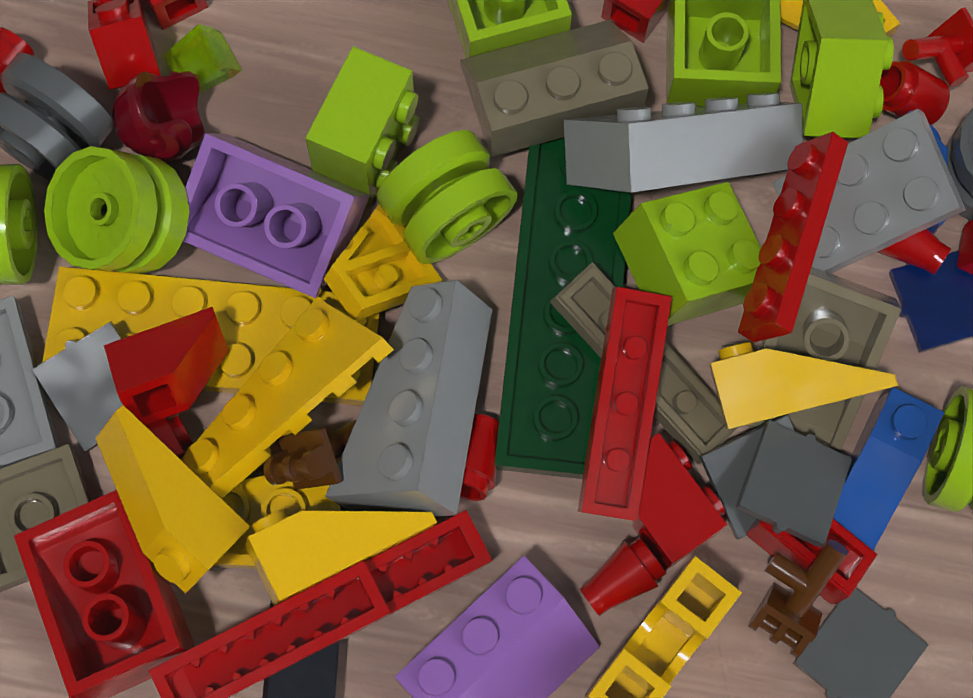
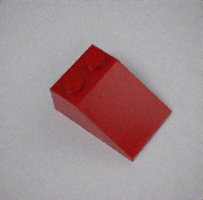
M117 490L14 535L69 698H110L151 679L148 670L195 647L178 600L169 582L157 572L154 563L143 554Z

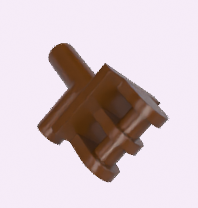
M356 420L349 422L327 435L325 427L300 431L296 435L290 433L281 436L278 439L281 451L265 461L264 475L266 480L272 485L284 484L287 481L292 482L295 490L334 485L342 482L343 480L335 457L344 452Z
M828 540L807 571L776 552L768 563L765 572L793 589V592L790 593L776 583H773L767 596L751 618L748 627L754 631L758 627L771 634L769 637L771 642L777 644L779 641H782L791 647L790 654L798 658L807 645L816 638L821 622L822 613L813 608L812 604L848 555L847 549L837 541Z

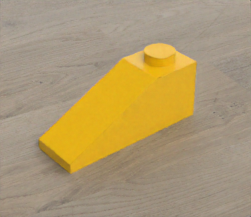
M751 342L718 350L720 361L712 362L709 365L726 430L898 386L895 374L767 348L753 352Z
M122 405L114 412L95 439L143 554L154 563L157 572L164 579L175 583L186 594L250 526Z
M282 509L252 524L255 533L247 537L245 547L275 606L363 560L367 561L430 529L437 521L432 512L299 511L287 517Z

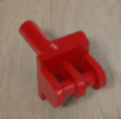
M966 7L959 9L927 37L909 39L902 46V54L909 61L934 58L949 87H955L969 78L967 72L973 71V19Z

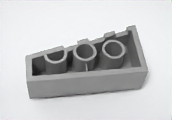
M780 93L747 94V103L738 104V97H719L705 99V107L695 108V102H674L662 104V111L651 112V107H629L617 109V115L564 119L567 185L632 193L788 170L787 162L790 154L796 145L803 142L802 103L780 102Z
M458 280L412 286L388 342L394 350L379 364L339 461L338 468L343 481L330 485L325 497L349 511L432 512L434 516L457 515L492 315V308Z

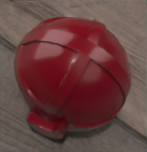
M171 71L170 76H158L148 72H141L133 76L116 95L112 111L117 136L122 143L139 155L158 158L164 162L181 159L185 154L197 147L203 141L205 135V128L198 108L200 92L198 77L190 71L181 73Z

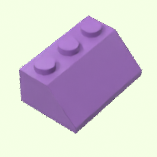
M205 133L185 187L190 213L187 232L183 241L313 298H318L327 284L324 280L325 275L354 237L370 195L228 134Z
M523 556L395 676V679L411 698H548L600 646L565 598Z

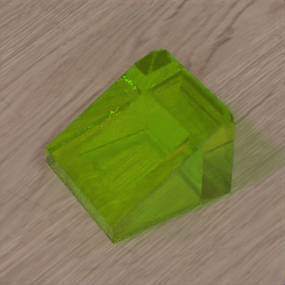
M200 24L195 26L163 55L171 71L179 73L190 71L198 77L200 81L199 93L234 77L242 71L223 34L217 29Z

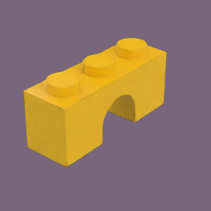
M694 556L682 569L584 698H663L672 687L670 684L696 649L709 638L742 592Z

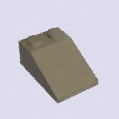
M811 267L792 333L763 340L758 350L767 348L876 370L902 308L894 297ZM865 394L786 415H788L795 432L804 436L813 434L816 437V442L840 452ZM769 419L747 424V426L757 428L765 424Z

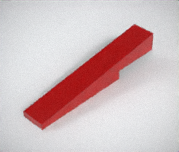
M467 510L367 561L363 560L148 671L161 698H230L489 565L493 560Z

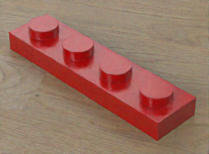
M833 131L796 145L787 162L788 171L781 194L773 207L774 216L767 239L759 251L758 259L761 264L757 267L752 287L744 299V312L738 328V333L753 343L791 334L848 146V142Z
M622 287L612 289L577 512L632 521L638 520L672 296Z

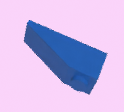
M894 387L875 403L850 457L852 461L833 519L872 550L876 547L921 465L944 414L943 411Z

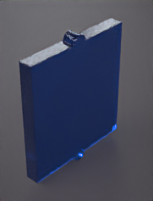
M959 250L949 253L934 275L910 264L889 271V276L902 308L899 316L906 318L919 353L973 338V275L957 268Z

